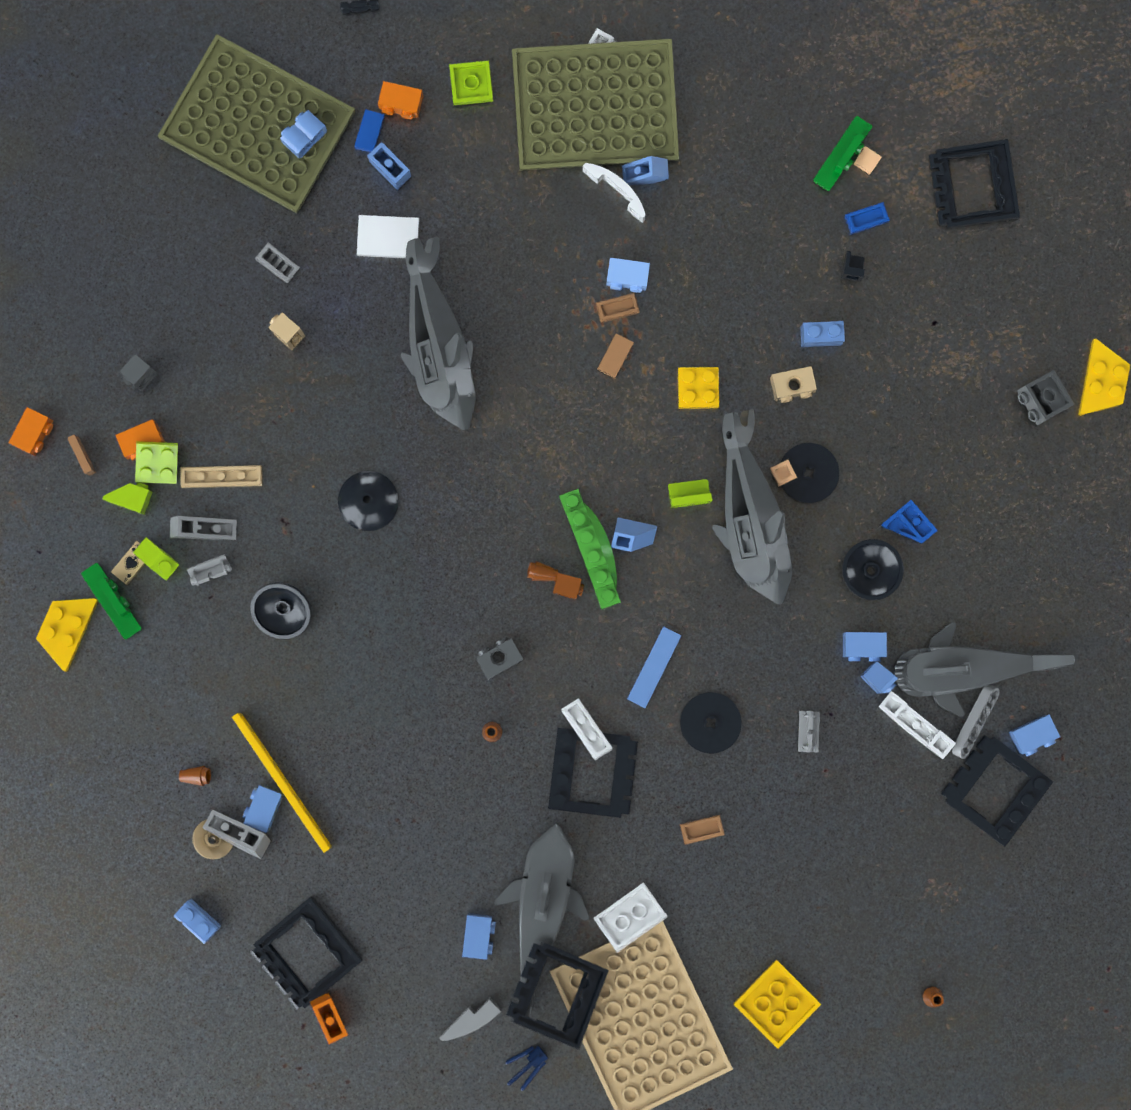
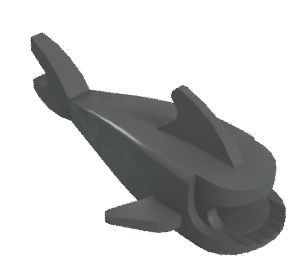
M952 622L931 638L928 648L914 649L903 653L896 662L894 675L898 678L896 680L898 687L905 694L914 697L933 696L938 706L959 717H963L965 712L955 693L983 687L1031 671H1048L1067 667L1068 665L1075 664L1074 655L1039 654L1031 656L972 647H951L956 629V624Z

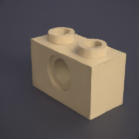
M284 313L275 315L270 321L269 329L291 350L305 337L301 328Z
M812 366L772 374L770 377L775 401L781 400V403L790 402L793 400L792 397L800 396L801 399L812 397V393H815L817 390ZM789 382H797L799 389H790Z

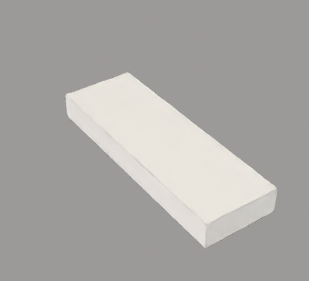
M579 698L561 709L594 760L612 750V746Z

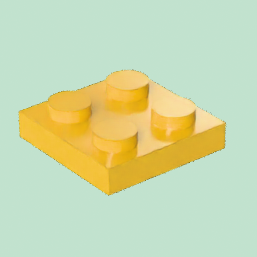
M718 367L678 368V409L719 408Z

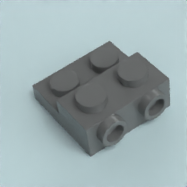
M1055 370L1017 390L1019 402L1027 407L1029 419L1037 425L1074 405Z

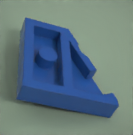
M912 500L881 524L884 528L919 543L925 542L938 531Z

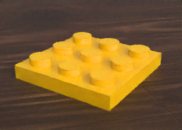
M777 960L733 1003L777 1049L821 1005Z

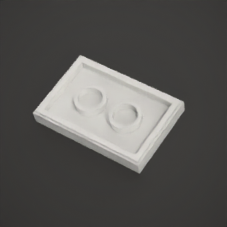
M359 215L357 256L406 258L407 242L418 238L419 218Z
M643 882L593 919L618 953L668 916Z

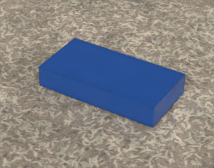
M365 109L354 145L355 149L370 153L376 148L385 118L384 114Z
M884 202L845 214L851 234L890 221Z

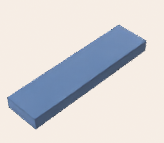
M663 626L627 700L646 708L682 635Z

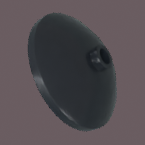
M363 471L352 475L342 485L338 495V507L343 519L350 526L361 531H376L388 525L396 515L399 505L398 493L394 484L383 474L374 471ZM369 496L371 498L370 502L364 503V497Z
M877 539L864 540L854 545L847 552L842 564V575L845 584L852 593L866 600H880L890 596L899 587L904 573L903 562L897 550L889 543ZM869 567L874 569L872 575L867 572Z
M281 582L266 584L255 593L251 601L250 611L254 623L262 632L273 638H294L307 628L311 619L309 601L299 589L290 584Z

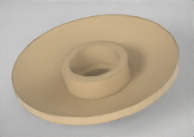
M206 820L202 821L193 833L192 839L196 851L207 859H219L227 855L233 845L203 829L202 827ZM208 838H213L215 843H209Z

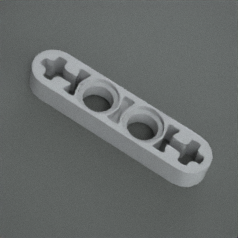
M990 684L984 686L955 741L956 744L952 749L953 755L962 759L969 755L999 697V688Z

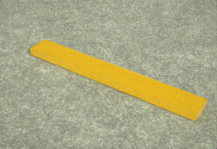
M237 713L232 716V719L323 853L331 849L332 845L244 715Z

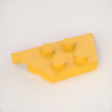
M1093 339L1078 413L1080 416L1116 407L1124 402L1130 364L1097 339Z
M98 599L52 601L36 639L65 672H68L97 606Z

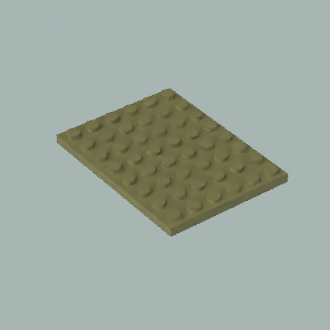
M216 34L159 132L158 138L291 211L298 213L356 110ZM309 110L326 126L327 132L299 159L282 143L280 139L282 137L281 133L286 127H291L295 124V119L300 113H305Z
M672 39L512 49L520 170L583 167L585 163L597 166L628 164L649 156L668 159V161H679Z

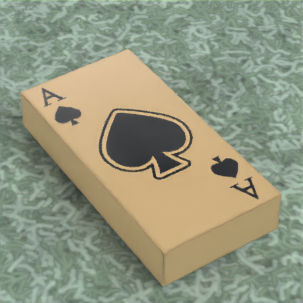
M139 541L134 543L111 571L112 574L126 585L132 581L145 565L133 553L139 546Z

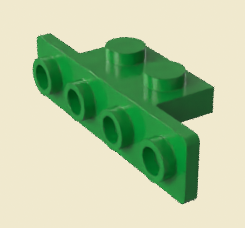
M856 116L813 179V182L830 191L843 170L848 171L854 162L851 158L854 154L859 155L865 144L862 142L872 129V125Z
M95 563L81 573L125 640L142 630V627L128 608L130 606L124 596H120L117 591L119 589L112 579L108 578L99 563Z

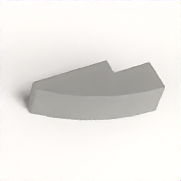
M491 997L476 1012L469 1006L440 1035L439 1039L447 1041L465 1036L490 1022L502 1009Z

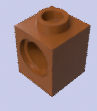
M558 573L553 594L577 600V596H582L584 584H581L582 579Z

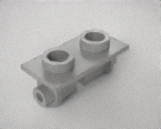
M225 554L187 568L192 586H199V584L210 581L212 577L215 579L228 575V572L232 570Z
M799 711L798 752L818 753L820 712Z

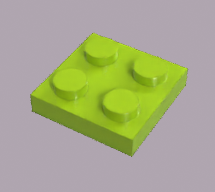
M489 60L449 65L454 106L493 102Z
M136 441L135 482L176 484L178 443Z

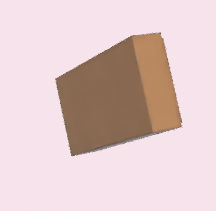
M635 293L596 302L601 323L640 312Z
M615 334L597 370L615 379L634 342Z
M75 434L68 437V441L83 472L89 476L95 474L96 471L80 438Z
M720 815L680 824L685 845L725 835Z

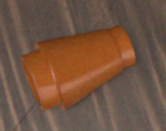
M535 561V563L530 562L527 572V578H531L532 581H556L558 569Z
M488 722L482 729V735L485 740L496 742L502 736V728L496 722ZM490 728L495 729L494 736L488 734Z
M199 766L180 770L179 781L205 786V784H209L211 781L210 768Z
M929 987L923 993V1001L929 1007H939L944 1002L943 993L937 987ZM937 996L938 1000L933 1002L934 997Z

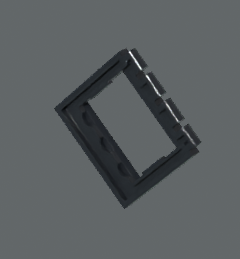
M1008 139L937 149L936 154L929 155L931 170L938 169V171L931 173L933 188H941V191L934 192L936 207L944 208V210L937 212L939 226L947 225V229L1020 218ZM989 154L997 210L970 212L967 215L957 216L949 159Z
M558 727L548 809L621 818V814L630 815L631 800L623 799L624 795L632 796L634 780L626 779V775L634 776L636 759H628V755H637L638 741L630 740L631 736L603 733L610 744L617 745L610 806L587 801L574 802L569 800L577 740L581 741L574 729Z
M984 735L976 746L982 752L979 754L975 750L972 751L964 762L970 768L967 770L961 766L952 778L957 785L954 786L949 782L941 794L947 798L944 801L1000 845L1006 847L1052 785L1053 781L997 738L992 737L990 739ZM998 753L1005 758L1004 760L1030 777V780L998 823L993 826L985 817L972 807H968L962 800Z
M309 897L253 944L255 948L250 952L258 963L264 959L267 963L262 968L271 979L277 975L280 979L275 984L284 995L291 991L293 995L288 1000L296 1010L301 1006L304 1009L308 1007L310 1001L320 997L363 961L312 897ZM300 918L304 919L340 964L336 970L330 972L316 983L315 987L308 991L270 944L294 926L293 924L299 921Z
M541 942L540 945L533 943L528 957L534 959V962L526 961L520 976L526 979V982L519 981L513 997L519 999L518 1003L510 1002L506 1015L512 1017L510 1021L512 1023L579 1050L609 970L547 943ZM548 957L584 972L562 1031L538 1019L534 1020L526 1016Z

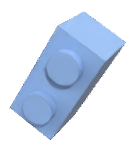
M610 258L606 286H610L613 290L628 288L631 292L641 293L642 290L646 291L650 263Z

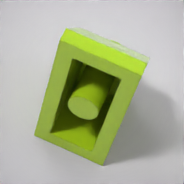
M140 482L136 483V485L129 483L104 495L102 499L145 515L153 492L148 490V485Z
M147 537L133 551L139 559L164 580H167L179 566L175 559Z

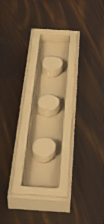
M262 465L181 467V488L263 486Z

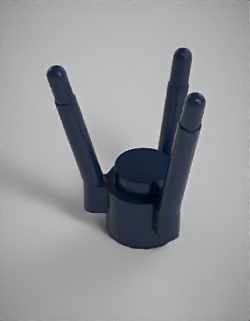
M531 1046L526 1051L506 1060L505 1063L510 1064L529 1054L527 1057L529 1063L507 1082L508 1086L533 1066L535 1068L520 1088L521 1091H524L539 1070L546 1064L545 1061L548 1057L539 1046L536 1048Z

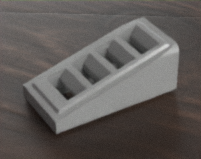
M269 242L255 258V260L286 283L290 281L300 268ZM269 251H271L272 254H271V256L267 259V261H266L265 259H263V258L265 257V255H266ZM275 256L279 257V259L272 266L270 262L273 260V258ZM283 260V261L285 262V264H284L283 267L278 271L276 268L278 267V265H279V264L281 263V261ZM291 266L292 268L286 276L282 273L286 268Z

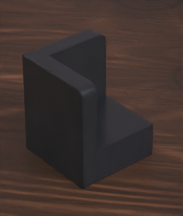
M847 251L844 257L841 278L861 281L865 269H863L865 258L851 255V251Z

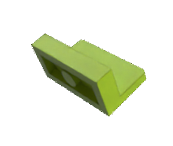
M707 479L668 485L671 508L712 502V494L710 493Z

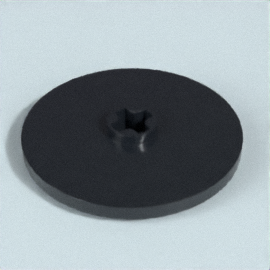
M802 443L791 448L782 458L781 463L789 460L797 476L796 479L782 485L784 491L794 500L802 503H816L827 498L835 490L839 481V466L834 455L824 446L815 443ZM805 468H808L809 470L813 469V478H810L809 476L805 477Z
M714 692L699 694L692 698L684 707L680 719L681 731L687 743L694 749L709 754L720 753L730 748L738 739L742 726L741 715L735 703L728 697ZM707 718L716 719L714 723L715 728L706 727L708 723Z

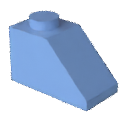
M649 156L622 165L623 180L628 185L654 184L669 179L668 159Z

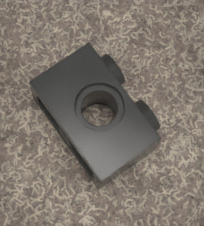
M136 354L119 371L123 375L121 380L133 390L138 388L142 392L158 375L154 369Z
M505 637L496 642L497 647L491 650L487 647L478 652L479 657L476 660L488 680L524 660L512 638L508 640ZM496 652L504 653L505 659L502 663H496L493 660Z

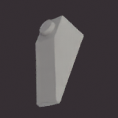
M188 516L171 517L170 538L236 540L237 520Z
M215 810L211 811L202 827L206 831L260 859L271 842L266 834Z

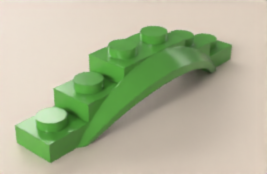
M578 489L560 495L561 503L576 538L601 609L621 603L616 591L617 573L615 560L604 528L594 512L583 502Z

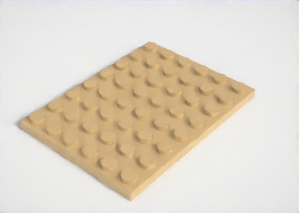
M663 921L618 953L611 943L608 942L579 956V958L609 970L582 1042L614 1110H650L733 1070ZM562 964L550 970V973L569 1012L584 972Z

